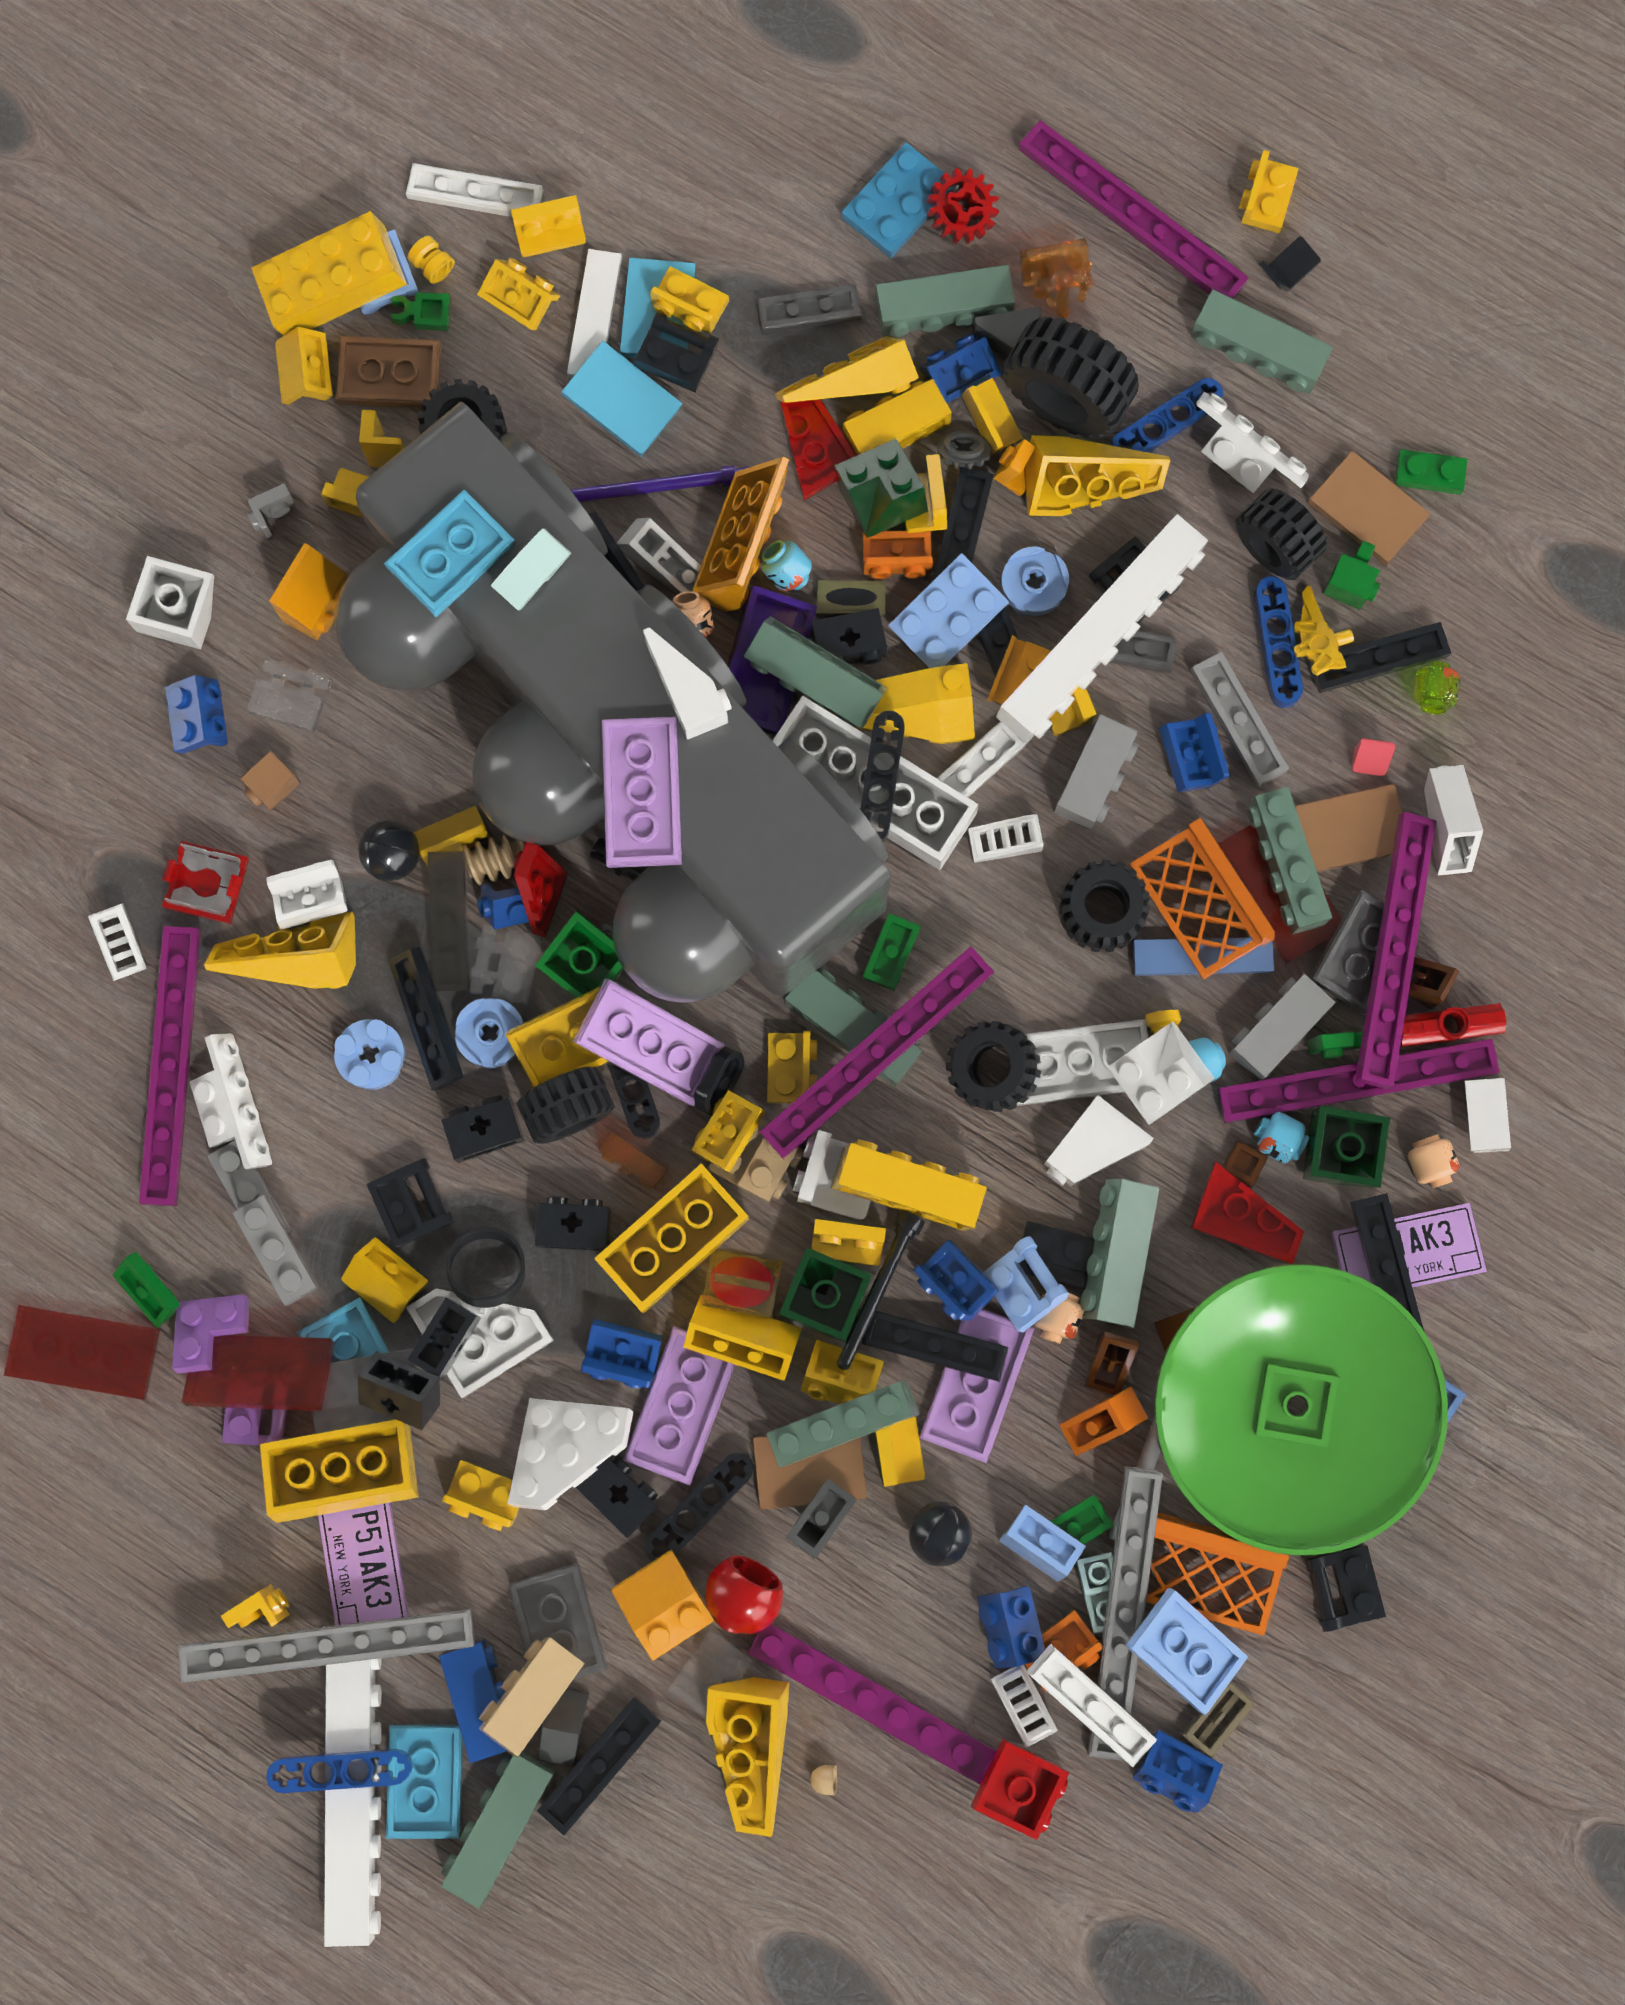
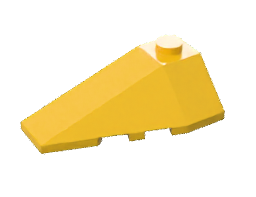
M885 336L849 353L850 361L843 360L825 366L822 370L824 375L818 378L817 374L804 377L775 393L777 400L786 403L886 393L890 391L892 394H898L911 387L910 382L919 377L905 340Z
M1032 435L1030 443L1035 446V449L1025 465L1027 513L1029 516H1064L1072 514L1071 510L1087 505H1090L1091 508L1102 506V501L1117 497L1128 499L1162 490L1170 458L1164 455L1065 436Z
M967 663L933 667L876 680L886 686L887 690L862 730L872 731L875 718L880 713L894 711L901 715L904 720L905 738H920L937 744L975 740L972 691ZM887 720L885 726H879V728H883L888 733H892L893 730H899V728L894 727V721Z
M353 911L343 912L311 921L308 925L293 929L286 928L280 930L278 926V931L261 938L258 934L253 933L214 944L204 966L208 971L313 989L328 987L336 989L347 986L356 967L355 916Z
M751 1677L712 1685L708 1688L706 1725L709 1735H712L717 1751L715 1757L718 1767L722 1769L727 1787L725 1793L737 1832L768 1837L773 1835L787 1724L789 1682Z

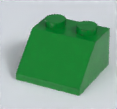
M578 910L535 964L538 969L575 998L598 987L601 988L605 979L615 982L623 971V967L616 955L613 938Z

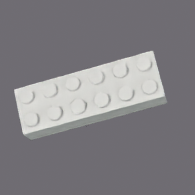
M802 695L773 739V742L777 747L785 740H790L799 745L830 773L857 806L861 808L871 737ZM880 753L875 757L874 764L880 770H888L893 766L894 759L888 753ZM901 757L890 830L887 838L938 870H941L976 816L978 804ZM876 786L870 790L868 796L873 803L882 804L888 799L889 793L884 787ZM866 809L865 813L872 812L871 824L877 832H883L884 829L878 827L879 813L886 816L887 811L874 812Z

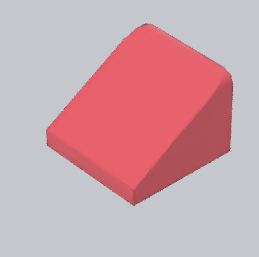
M1361 739L1354 747L1352 771L1384 776L1390 765L1395 744L1386 741Z

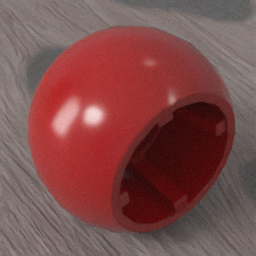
M735 1555L723 1560L710 1573L705 1586L704 1598L707 1609L713 1615L716 1624L721 1628L734 1634H754L767 1628L779 1615L784 1591L781 1580L768 1567L749 1557Z

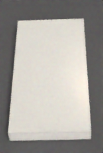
M1146 1020L1025 1034L1028 1036L1027 1039L1032 1041L1037 1048L1034 1051L1035 1054L1040 1056L1041 1063L1037 1064V1069L1041 1070L1040 1078H1035L1034 1084L1037 1085L1035 1091H1029L1027 1094L1029 1099L1024 1103L1018 1102L1016 1106L1125 1093L1107 1067L1148 1039Z

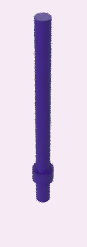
M734 465L722 466L721 470L577 488L570 489V491L579 502L717 484H723V487H728L731 485L735 472L749 467L735 468Z

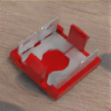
M181 841L177 852L179 854L177 862L172 859L167 860L162 881H166L169 884L168 893L165 894L162 907L231 925L250 859L246 856Z

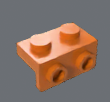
M883 531L869 538H866L863 533L864 575H871L875 579H886L891 577V574H905L907 578H922L925 574H931L933 565L931 557V531L917 533Z
M1074 1609L1042 1633L1045 1650L1052 1644L1076 1667L1081 1666L1085 1670L1100 1658L1097 1652L1103 1646L1094 1637ZM1034 1662L1025 1664L1027 1669H1029Z

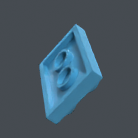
M905 142L841 212V218L892 259L930 217L926 213L933 205L927 203L926 199L930 194H935L931 187L935 182L941 183L939 178L944 172ZM956 186L947 189L945 194L953 192Z

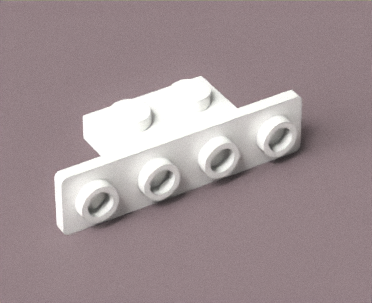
M1203 392L1196 405L1221 424L1201 450L1203 454L1252 493L1257 490L1274 468L1300 488L1304 486L1309 474L1305 472L1307 468L1301 461L1295 457H1290L1289 459L1279 451L1280 446L1268 436L1261 437L1253 430L1254 426L1247 418L1242 415L1236 417L1226 409V402L1218 395H1209Z
M231 1033L211 1034L205 1037L214 1070L190 1081L209 1148L219 1147L232 1140H236L245 1169L262 1168L272 1165L269 1147L264 1137L259 1114L253 1101L249 1081L242 1065L235 1038Z

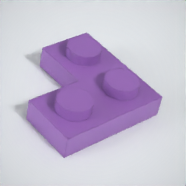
M245 1294L179 1302L181 1305L176 1310L172 1369L177 1374L212 1370L214 1336L248 1333L250 1299Z

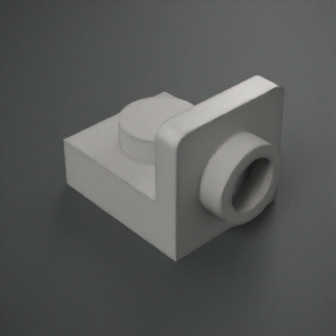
M285 483L248 499L247 501L252 512L247 513V516L255 532L262 530L266 538L269 539L273 537V534L266 519L270 517L273 519L280 518L286 515L290 508L296 506Z

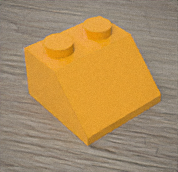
M304 543L269 602L282 622L318 641L321 634L327 633L334 622L333 614L337 599L348 576L338 566L310 545Z
M672 1549L611 1588V1592L633 1632L652 1661L714 1621L713 1615L706 1607L704 1598Z

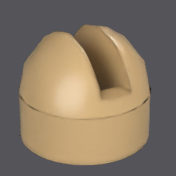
M821 1765L812 1772L810 1782L812 1788L817 1793L822 1795L836 1794V1765Z

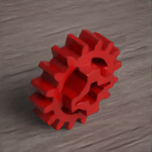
M955 168L951 177L944 173L939 178L941 183L935 182L931 187L935 194H930L926 202L933 205V207L926 214L930 217L935 216L936 221L931 227L935 229L941 226L943 229L941 237L943 239L948 234L953 235V243L957 244L961 237H964L966 244H970L974 240V235L980 240L986 234L985 229L990 230L995 223L990 218H995L999 214V210L992 207V205L999 200V197L990 196L989 192L994 185L991 183L985 186L982 183L984 174L974 178L972 169L969 168L962 175L959 168ZM959 185L956 193L949 192L945 194L947 189ZM959 201L963 202V207L967 209L966 212L962 211V205L958 203ZM969 219H980L977 224L967 227Z

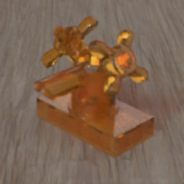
M1085 238L1020 251L1021 280L1024 287L1035 285V291L1032 295L1034 299H1046L1051 308L1056 307L1057 314L1061 318L1068 317L1070 313L1069 289L1071 287L1080 288L1078 302L1086 300V293L1092 288L1093 283L1092 274L1090 273L1092 262L1088 260V244ZM1053 291H1056V299L1052 295Z

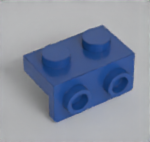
M193 675L165 686L174 752L184 754L208 744L220 747L228 744L221 698L222 693L217 679Z
M1204 713L1194 720L1166 723L1159 728L1178 792L1211 788L1229 777L1227 761L1224 757L1218 738V730L1211 713Z
M947 1240L924 1265H917L913 1269L920 1277L917 1280L918 1284L930 1295L935 1293L944 1302L941 1305L942 1309L954 1320L959 1318L960 1320L971 1321L1000 1291L952 1240Z
M594 1319L580 1371L588 1373L591 1377L599 1380L609 1378L621 1381L631 1388H649L655 1375L663 1336Z
M1025 1586L1010 1591L978 1596L979 1616L985 1626L988 1639V1653L993 1660L994 1667H1019L1035 1662L1045 1651V1646L1030 1588Z

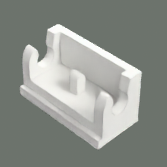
M1505 1079L1465 1081L1471 1151H1474V1153L1509 1151L1511 1149Z

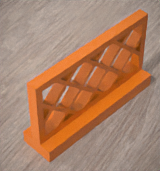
M1199 818L1188 825L1189 828L1131 862L1129 865L1137 872L1136 877L1138 880L1143 878L1146 884L1145 891L1149 892L1150 899L1198 974L1204 980L1261 945L1263 947L1275 939V931L1202 819ZM1185 840L1188 841L1194 851L1191 863L1171 859L1174 847ZM1168 851L1167 858L1160 856ZM1197 857L1203 865L1195 864ZM1150 861L1165 863L1161 881L1146 878L1140 867ZM1169 865L1189 869L1185 886L1166 882ZM1193 870L1206 872L1210 875L1212 882L1209 891L1190 887ZM1215 884L1218 887L1221 894L1214 893ZM1152 885L1159 886L1158 895ZM1164 888L1183 892L1180 909L1164 906L1161 901ZM1188 893L1208 897L1204 915L1184 911ZM1212 898L1227 901L1231 908L1228 920L1208 916ZM1170 913L1178 915L1176 923ZM1233 914L1236 915L1240 923L1232 921ZM1182 916L1202 920L1198 938L1182 934L1179 929ZM1206 921L1226 926L1222 943L1202 939ZM1230 927L1245 930L1252 940L1242 947L1226 944ZM1188 942L1196 944L1195 952ZM1204 945L1221 949L1218 961L1205 969L1198 959L1200 946ZM1225 950L1232 952L1223 958Z
M1158 1512L1155 1538L1164 1540L1170 1552L1151 1561L1150 1569L1160 1586L1147 1593L1146 1602L1156 1605L1161 1598L1157 1596L1163 1591L1165 1593L1168 1588L1186 1579L1195 1596L1186 1601L1191 1605L1199 1601L1202 1608L1193 1607L1207 1620L1264 1636L1283 1569H1286L1289 1554L1259 1549L1233 1538L1220 1529ZM1170 1542L1179 1544L1181 1546L1173 1549ZM1188 1548L1199 1550L1205 1561L1186 1571L1177 1554ZM1205 1552L1214 1554L1215 1556L1208 1559ZM1174 1557L1182 1574L1163 1583L1155 1567ZM1223 1558L1234 1560L1240 1571L1221 1581L1212 1564ZM1240 1562L1249 1564L1250 1566L1243 1569ZM1209 1567L1217 1584L1198 1593L1190 1576ZM1258 1568L1273 1571L1270 1583L1255 1591L1247 1574ZM1244 1577L1252 1594L1233 1603L1225 1586ZM1221 1589L1230 1606L1217 1613L1209 1611L1202 1599ZM1266 1594L1263 1604L1259 1597ZM1256 1599L1262 1609L1258 1624L1244 1621L1237 1609ZM1234 1612L1237 1618L1227 1616V1614Z

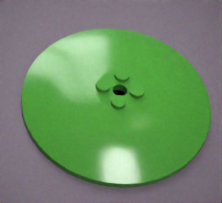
M1286 1264L1253 1271L1228 1282L1205 1298L1188 1315L1173 1337L1161 1364L1156 1387L1155 1420L1161 1450L1172 1477L1193 1507L1210 1523L1233 1538L1259 1549L1289 1555H1318L1351 1548L1372 1539L1397 1522L1416 1503L1435 1473L1442 1455L1447 1432L1448 1398L1440 1362L1431 1342L1413 1316L1396 1299L1378 1286L1343 1270L1319 1265ZM1295 1395L1303 1396L1307 1403L1304 1412L1298 1415L1291 1414L1287 1410L1288 1400Z

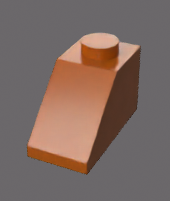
M1130 1386L1060 1423L1059 1427L1075 1456H1078L1126 1433L1148 1419V1416Z

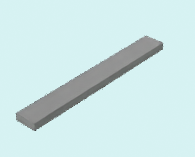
M1125 1466L1102 1637L1103 1648L1100 1652L1096 1684L1131 1715L1138 1657L1125 1645L1144 1619L1163 1472L1160 1470ZM1090 1729L1087 1750L1089 1757L1125 1761Z
M471 1609L181 1644L178 1645L181 1683L469 1648L474 1647L475 1642Z

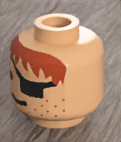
M693 591L682 592L676 595L672 602L687 616L705 638L709 636L714 629L709 601Z
M1437 1134L1412 1143L1414 1149L1410 1150L1407 1156L1417 1182L1420 1184L1430 1182L1432 1189L1453 1182L1450 1175L1456 1173L1460 1165L1450 1140L1440 1139Z
M1069 1293L1067 1299L1037 1321L1034 1325L1042 1330L1040 1337L1057 1344L1061 1343L1062 1338H1075L1084 1315V1310L1081 1309L1079 1304L1080 1298Z

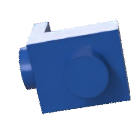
M488 883L481 884V897L477 899L480 916L486 918L494 930L529 922L518 887L494 892Z

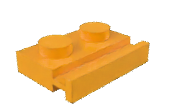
M1012 635L987 701H994L1002 706L1046 658L1051 650L1028 641L1023 642Z

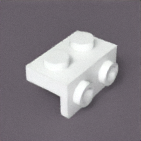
M333 860L318 862L266 878L267 886L273 897L276 920L280 930L348 911L342 879Z

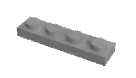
M1220 652L1193 666L1190 670L1256 787L1258 788L1286 773L1289 767L1224 654Z

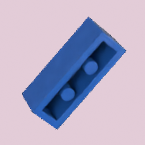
M484 1639L475 1642L474 1647L454 1649L439 1655L469 1762L473 1763L506 1752L507 1750L479 1730L483 1723L479 1717L492 1700L497 1703L505 1693V1690L501 1688L504 1682H497L494 1668L498 1667V1660L493 1646L487 1647Z

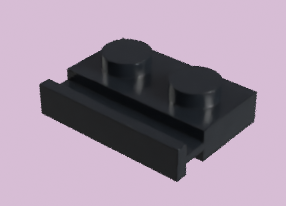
M1027 1221L1022 1239L1028 1236L1032 1237L1037 1245V1253L1057 1283L1083 1289L1087 1275V1262L1092 1255L1095 1239ZM1025 1259L1019 1263L1025 1274L1036 1277Z

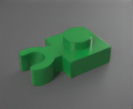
M416 292L415 302L409 301L404 296L392 297L394 307L404 308V311L400 314H391L392 323L404 325L410 320H414L415 330L449 331L451 304L449 294Z
M1363 1032L1325 1034L1307 1040L1309 1054L1322 1053L1323 1059L1344 1056L1343 1050L1361 1049Z

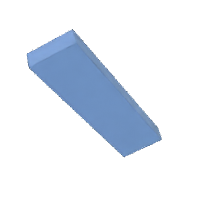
M1250 937L1228 938L1226 944L1242 947L1252 940ZM1202 938L1218 943L1223 942V938ZM1177 939L1134 940L1132 942L1134 976L1199 975ZM1271 941L1263 947L1262 945L1214 974L1272 973L1274 971L1273 942ZM1188 942L1195 952L1196 944ZM1204 945L1200 946L1198 959L1205 969L1218 961L1221 949ZM1225 950L1223 958L1232 952Z

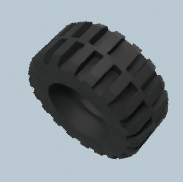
M1043 317L1030 322L1025 327L1003 366L1005 383L1008 388L1012 389L1011 393L1014 397L1022 401L1023 406L1035 412L1036 416L1042 420L1049 421L1053 426L1065 429L1073 435L1080 434L1085 438H1102L1116 430L1138 392L1139 381L1133 364L1127 361V357L1122 351L1114 348V344L1108 340L1105 341L1098 336V333L1091 329L1089 331L1078 323H1070L1066 319L1058 317L1056 319Z

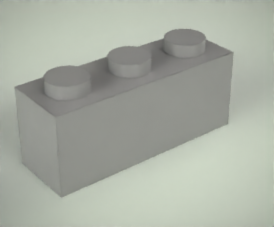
M1100 714L1054 813L1090 830L1095 821L1103 823L1111 806L1105 800L1110 791L1117 793L1125 774L1119 772L1124 760L1131 763L1139 744L1133 742L1138 731Z
M1303 974L1297 981L1291 977L1277 991L1282 997L1274 1006L1268 1001L1254 1016L1259 1022L1251 1030L1244 1027L1231 1041L1235 1047L1229 1055L1258 1081L1266 1078L1335 1003L1306 974Z

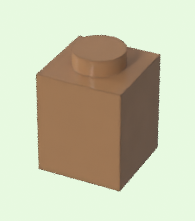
M271 751L240 778L247 786L243 793L256 807L263 803L270 811L300 784L294 774Z

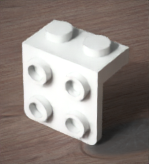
M818 1130L816 1138H808L803 1157L809 1159L806 1172L799 1170L793 1191L799 1192L797 1202L856 1220H863L867 1215L870 1200L831 1188L842 1150L849 1143L832 1139L831 1133Z

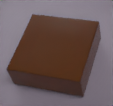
M1236 1140L1223 1167L1239 1181L1252 1188L1269 1156Z

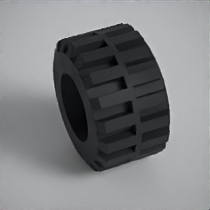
M454 379L455 384L448 386L447 381L441 383L442 389L436 391L433 388L429 392L430 401L424 399L421 404L423 412L418 413L420 434L459 402L466 404L498 440L507 433L505 419L498 399L494 394L490 395L489 389L484 385L478 389L476 381L469 380L466 385L463 384L462 379Z
M1268 488L1235 521L1239 537L1249 553L1267 570L1286 580H1296L1327 547L1324 532L1309 510L1298 500L1278 489Z
M1102 860L1101 864H1096V861L1088 863L1086 868H1079L1074 876L1069 879L1061 896L1059 913H1062L1060 920L1062 926L1067 927L1069 930L1067 935L1071 940L1075 937L1079 941L1077 945L1082 948L1086 945L1090 946L1093 952H1099L1100 949H1105L1106 952H1113L1117 947L1121 949L1127 946L1141 931L1149 915L1150 907L1148 902L1150 895L1149 892L1144 891L1146 884L1143 878L1138 880L1135 877L1137 872L1133 868L1127 871L1123 868L1125 864L1119 861L1116 865L1110 864V860ZM1097 889H1106L1115 893L1122 901L1124 907L1122 918L1112 924H1103L1095 921L1090 917L1085 908L1084 901L1087 894Z
M982 1021L977 1023V1027L969 1026L965 1028L966 1034L963 1037L957 1035L954 1039V1042L957 1043L955 1049L949 1048L947 1054L952 1056L951 1062H946V1070L951 1072L948 1080L950 1085L956 1087L954 1092L959 1097L964 1098L966 1103L994 1112H1003V1109L1012 1110L1017 1107L1016 1104L1018 1102L1024 1103L1029 1099L1027 1096L1028 1092H1034L1037 1087L1034 1084L1035 1078H1040L1041 1070L1037 1069V1064L1041 1063L1040 1056L1035 1054L1034 1050L1037 1048L1034 1043L1027 1039L1028 1036L1023 1032L998 1021H992V1023ZM996 1046L1003 1047L1010 1056L1011 1068L1009 1074L999 1085L987 1087L979 1080L977 1074L978 1061L986 1050Z
M582 1067L558 1075L532 1088L517 1102L518 1109L534 1143L538 1144L554 1142L582 1131L607 1117L615 1108L597 1067Z

